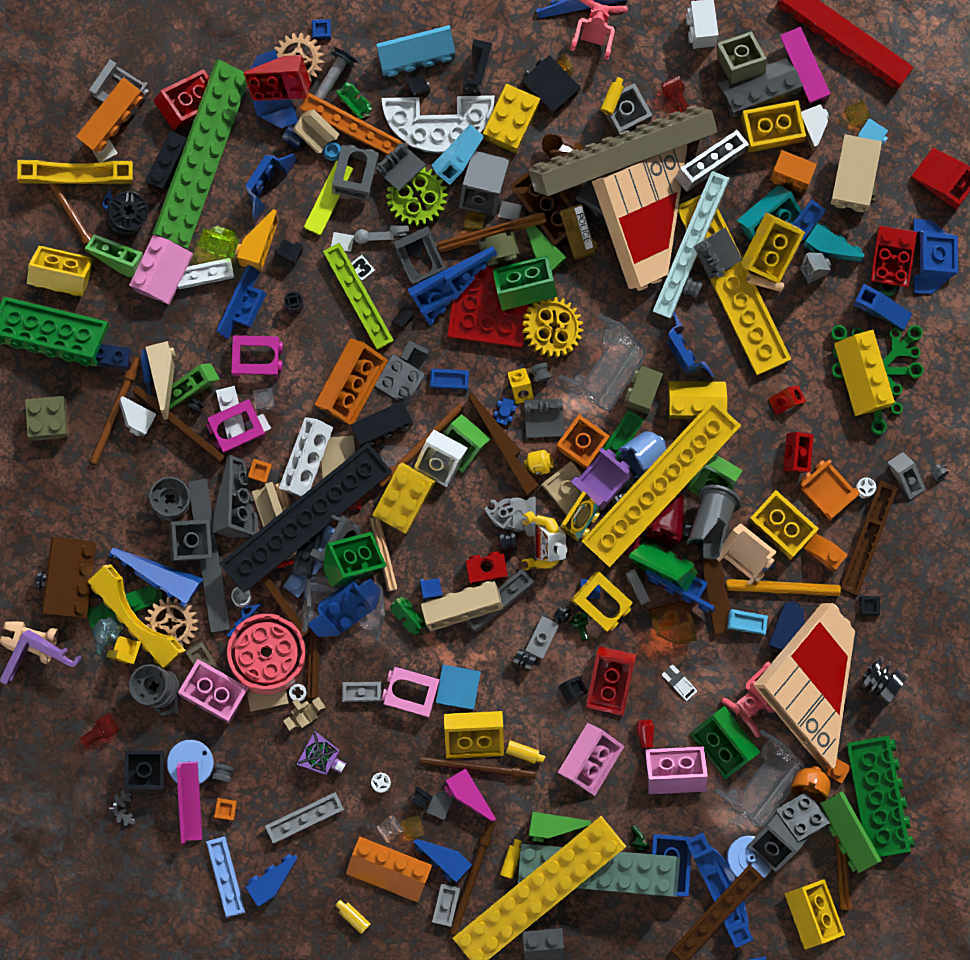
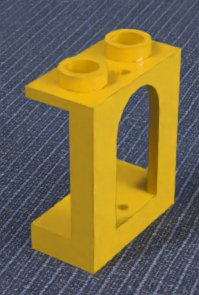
M595 572L570 600L598 623L603 631L607 632L608 630L612 631L619 622L617 620L621 616L624 617L630 612V606L633 603L600 572ZM597 585H600L620 606V609L612 618L604 616L586 599Z

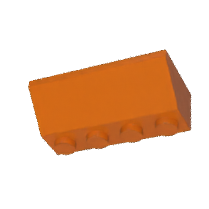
M123 77L76 137L95 153L103 151L108 144V139L111 136H115L119 131L120 124L129 119L132 109L141 104L144 94Z
M349 339L314 405L348 425L355 423L388 360L364 342Z
M359 836L346 874L419 902L432 865Z

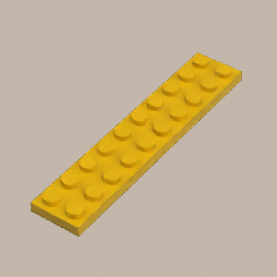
M701 195L678 206L677 213L686 231ZM718 208L705 239L725 227L730 234ZM740 261L723 271V276H715L710 281L756 376L791 361V357L756 285L747 283L746 278L749 271L740 264Z
M712 400L586 535L582 542L605 564L611 567L637 537L645 531L650 523L737 432L741 425L719 404Z
M600 816L454 936V941L470 960H489L627 846L605 819Z

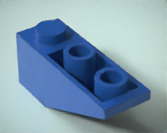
M863 284L853 303V306L903 331L912 315L911 312L881 292Z
M418 839L413 841L416 844L414 849L421 855L425 853L430 858L428 862L436 869L440 867L444 871L442 875L449 882L453 880L457 882L472 866L458 851Z
M289 854L281 859L282 863L277 867L273 864L264 870L266 874L260 878L256 875L247 881L249 885L246 886V889L258 907L276 897L298 860L296 855L292 856Z

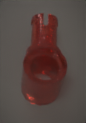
M676 75L661 83L665 96L674 100L680 113L686 111L689 104L683 95L685 86L681 78Z
M107 713L95 722L96 725L93 726L94 729L82 736L80 740L85 747H88L100 738L103 739L105 737L107 739L120 728L110 713Z

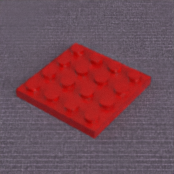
M486 267L484 270L481 269L474 276L475 279L456 300L453 299L447 338L523 348L525 333L522 330L526 326H523L522 322L527 321L523 316L528 314L529 304L502 310L493 274L494 268Z

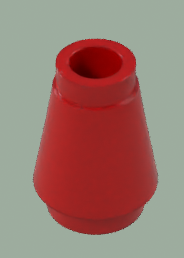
M652 719L637 721L636 729L641 748L653 747L655 724H653Z

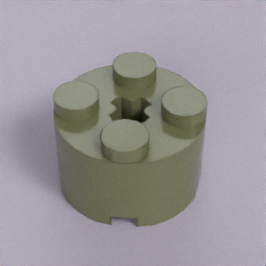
M510 232L511 236L501 233L487 237L484 243L481 240L477 241L480 252L493 246L498 254L486 263L488 267L499 265L498 261L504 259L506 262L517 260V255L520 253L514 232Z

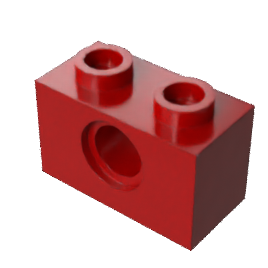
M802 432L786 434L783 471L794 473L811 472L814 434Z
M499 551L491 552L486 557L473 555L469 557V560H466L470 585L508 579L504 553L499 554ZM489 563L492 569L489 572H484L481 569V565Z

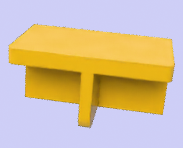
M119 636L114 649L108 650L106 657L121 663L134 664L141 642Z

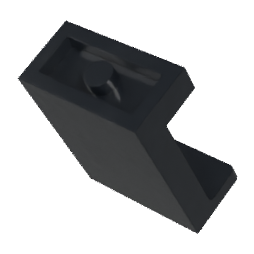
M477 39L473 40L472 57L480 59L475 79H463V92L468 96H481L492 56V43Z
M550 55L546 58L542 57L532 71L528 70L522 76V86L527 87L536 97L540 98V101L548 108L547 112L552 117L580 92V86Z

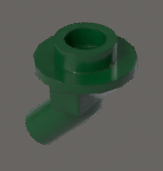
M577 613L572 616L570 625L573 629H579L582 641L588 640L589 637L586 630V625L589 624L588 616Z
M637 825L631 827V831L637 837L631 843L634 851L645 852L646 849H650L640 828Z

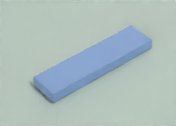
M226 837L206 841L226 918L245 913Z

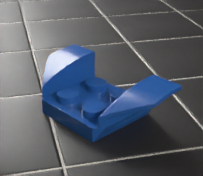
M273 50L257 55L251 69L277 59L276 51ZM292 99L253 101L257 116L280 128L295 124L298 121Z
M294 154L279 159L275 156L265 155L245 185L247 195L253 203L252 217L256 223L266 209L257 195L260 196L265 188L263 185L266 180H270L273 177L275 167L289 174L297 162Z
M913 219V231L917 232L916 236H920V273L914 276V293L932 294L948 279L958 273V236L946 233L932 220Z
M674 312L676 326L671 329L667 336L666 343L685 374H694L705 368L711 377L715 379L706 362L695 364V357L691 350L687 351L685 348V341L682 335H677L678 332L684 329V326Z
M371 578L360 586L355 581L350 580L319 603L317 609L320 615L309 622L308 626L318 637L341 635L340 633H343L376 609L381 590Z

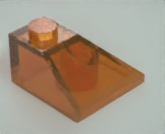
M682 600L648 609L657 636L676 645L697 641L694 622L685 601Z

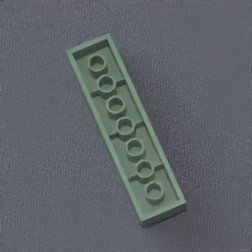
M521 844L518 883L562 847ZM619 852L575 889L677 897L680 858L677 856Z

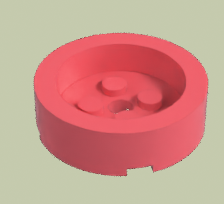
M259 614L244 620L235 628L236 630L228 642L227 657L229 668L236 681L247 686L248 690L253 693L270 695L288 689L298 680L305 666V644L300 631L292 622L275 614ZM263 648L271 649L272 654L268 658L261 655Z

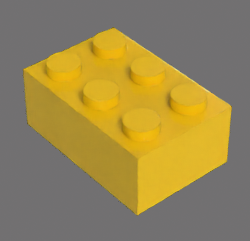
M506 83L483 131V140L517 154L540 106V98Z
M798 100L744 110L742 112L741 120L746 142L749 144L747 146L749 153L803 143L805 141L806 133Z
M765 213L740 264L750 271L780 283L805 232L795 225Z
M404 463L399 464L372 516L405 534L408 533L436 481Z
M777 490L748 520L790 560L819 530L816 525Z

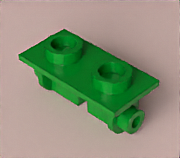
M346 82L342 86L344 89L336 91L341 102L351 109L355 117L363 119L370 116L369 113L373 110L371 108L372 105L364 96H360L359 99L356 98L360 92L352 83Z
M400 597L390 605L391 612L399 621L406 617L407 620L402 624L410 634L413 633L415 636L420 632V629L427 626L423 616L413 610L412 604L406 598Z

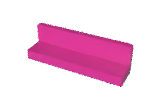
M801 27L782 34L780 38L792 65L799 75L808 101L812 103L819 99L822 102L828 100L831 93Z
M198 761L178 762L176 769L181 844H185L187 840L203 839Z

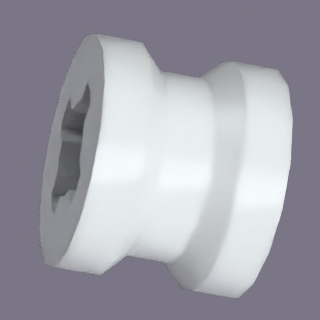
M867 477L862 478L855 487L860 492L858 496L864 499L871 497L876 491L874 480Z
M377 773L373 776L371 785L376 792L384 793L389 790L391 781L385 773Z

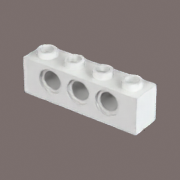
M305 417L279 489L295 497H301L311 489L333 427L318 419Z

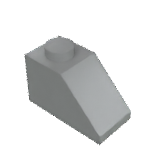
M904 452L887 462L892 475L910 500L926 490L915 463Z

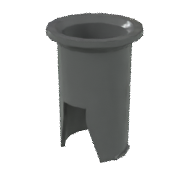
M707 485L702 487L698 493L700 505L689 539L687 540V545L692 540L701 539L703 540V558L716 559L720 556L732 515L739 510L741 500L729 488L720 485Z

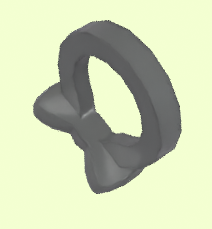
M177 695V698L174 700V707L169 711L163 712L159 708H154V710L162 716L171 715L173 712L178 714L179 696Z

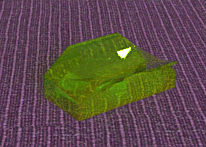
M215 225L209 230L203 228L198 248L225 258L234 259L240 239H237L235 231Z

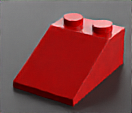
M204 69L160 90L153 100L174 131L190 124L195 119L210 78Z
M599 646L586 708L624 716L637 654Z

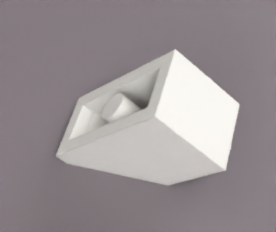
M821 104L801 112L806 137L812 151L817 149L829 119L827 110L823 109Z
M123 396L120 397L119 404L126 426L130 428L129 432L139 437L141 434L143 436L146 435L156 414Z

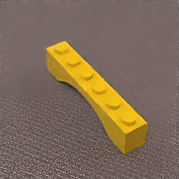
M17 160L18 183L133 184V161L71 164L38 160Z
M111 564L104 565L88 580L93 592L104 599L103 603L116 613V618L129 628V633L141 642V647L154 657L153 660L158 666L162 668L171 666L186 651L173 636L156 632L137 618L126 599L123 578Z

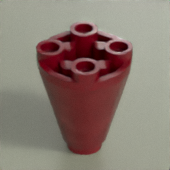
M678 494L645 529L644 537L647 540L662 543L663 547L669 549L673 545L681 543L684 517V497L681 494Z

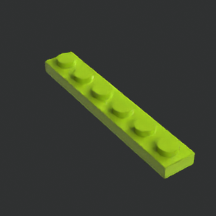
M340 242L324 250L323 253L376 350L393 343L392 336Z

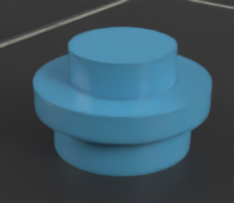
M336 142L327 143L323 149L325 158L330 161L339 159L341 146Z

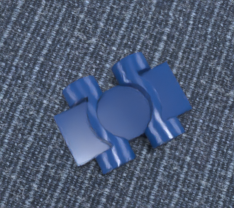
M504 397L503 401H498L497 408L500 409L499 412L495 411L493 416L498 424L506 426L507 423H512L513 417L510 416V413H515L517 406L513 405L514 400Z

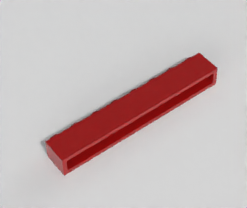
M778 0L777 5H779L783 12L792 14L797 22L809 26V29L814 34H820L827 43L836 45L844 55L853 57L858 65L870 69L874 76L884 79L891 88L899 90L911 74L914 66L820 0Z

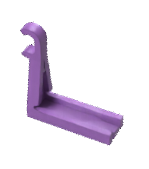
M27 630L22 633L0 678V682L7 685L9 680L13 681L29 646L70 667L80 662L81 655L77 656L75 661H72L65 656L67 647L60 650L38 634Z

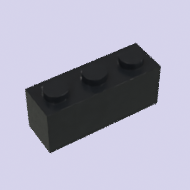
M169 131L146 179L148 187L163 194L166 193L175 174L187 138Z
M402 400L350 425L361 448L367 442L372 447L376 444V441L380 439L383 441L393 437V433L400 431V433L407 431L411 428L410 425L413 422Z

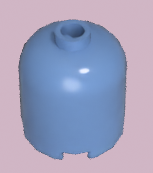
M645 431L620 447L618 450L621 452V455L618 457L620 462L624 461L631 467L630 470L636 474L635 478L639 479L666 450L665 441L661 436Z

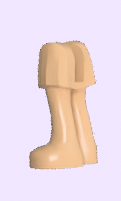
M5 622L3 629L15 633L13 639L1 636L0 644L14 651L22 633L31 630L56 646L59 630L50 628L47 632H40L26 628L24 622ZM31 646L27 650L40 656V661L44 664H49L52 658Z

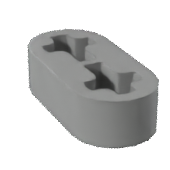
M632 569L626 572V578L639 604L642 606L650 602L636 571Z

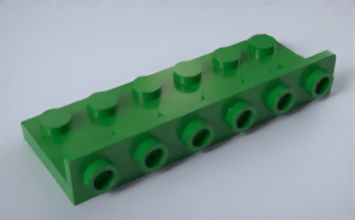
M3 297L0 304V345L7 344L15 349L23 348L32 353L39 352L52 358L56 356L68 362H80L84 366H97L96 356L109 328L107 321Z
M883 736L847 743L862 827L878 856L883 857L912 852L911 848L915 847L913 836H909L908 828H911L909 816L905 817L904 811L907 808L906 798L901 795V789H904L902 777L898 778L897 770H900L898 758L895 759L893 752L897 751L895 739L891 740V736Z

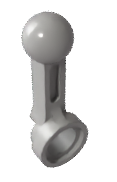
M409 225L390 226V230L387 232H367L364 229L356 231L354 239L358 244H365L368 240H394V236L407 235Z

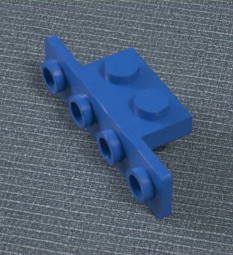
M247 265L243 271L240 282L235 288L233 297L227 305L226 312L218 325L217 333L226 339H229L236 323L248 327L252 326L267 294L263 290L253 288L259 271L251 265Z
M648 570L645 574L650 583L656 586L658 584L664 586V590L672 595H675V593L681 595V599L689 604L692 602L699 605L698 608L706 613L709 611L715 612V606L700 599L708 586V583L695 576L688 591H685Z

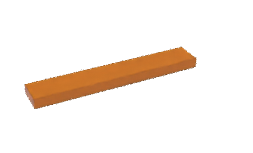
M308 93V97L303 100L299 107V110L303 112L314 109L333 128L384 155H389V152H393L398 146L397 144L402 143V141L311 93Z

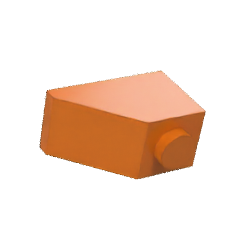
M816 533L804 547L807 552L832 572L848 556L833 542Z

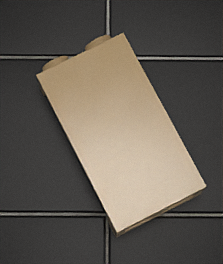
M845 134L831 200L832 205L840 209L846 207L853 208L856 212L869 210L882 141Z

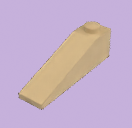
M168 341L146 347L159 406L164 420L168 419L175 369L173 359L176 358L174 347L170 348Z

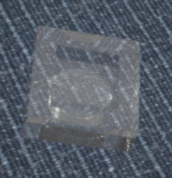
M272 388L253 390L256 410L275 408Z
M394 815L389 816L377 826L387 843L394 840L404 831Z

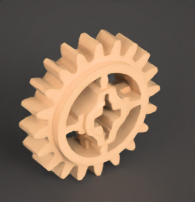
M292 33V39L285 36V43L279 40L281 48L275 47V50L278 51V58L300 54L305 59V65L312 64L307 70L310 81L312 82V75L316 78L318 77L316 70L322 71L318 65L325 62L319 60L320 57L324 56V53H318L322 47H315L316 39L310 42V35H307L304 39L303 33L299 34V38H297L295 33ZM296 45L292 53L285 54L291 46ZM304 45L310 48L313 57L305 55Z
M167 597V603L160 599V606L156 603L153 604L155 611L148 610L152 616L145 617L147 621H150V624L146 626L156 632H159L158 629L166 630L168 635L173 636L184 648L183 642L191 643L188 637H196L192 630H198L197 627L193 626L194 623L199 622V620L193 619L197 612L190 613L193 606H181L178 598H175L174 602H172V599ZM174 608L181 611L186 619H180L174 612ZM166 609L165 618L157 622L160 613ZM171 618L172 621L180 622V624H176L173 627L164 625L170 622ZM186 626L185 632L177 638L179 628Z

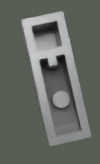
M807 253L800 266L808 284L828 275L831 270L829 259L827 257L824 258L822 253Z

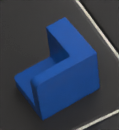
M439 578L425 581L420 579L424 601L443 597Z

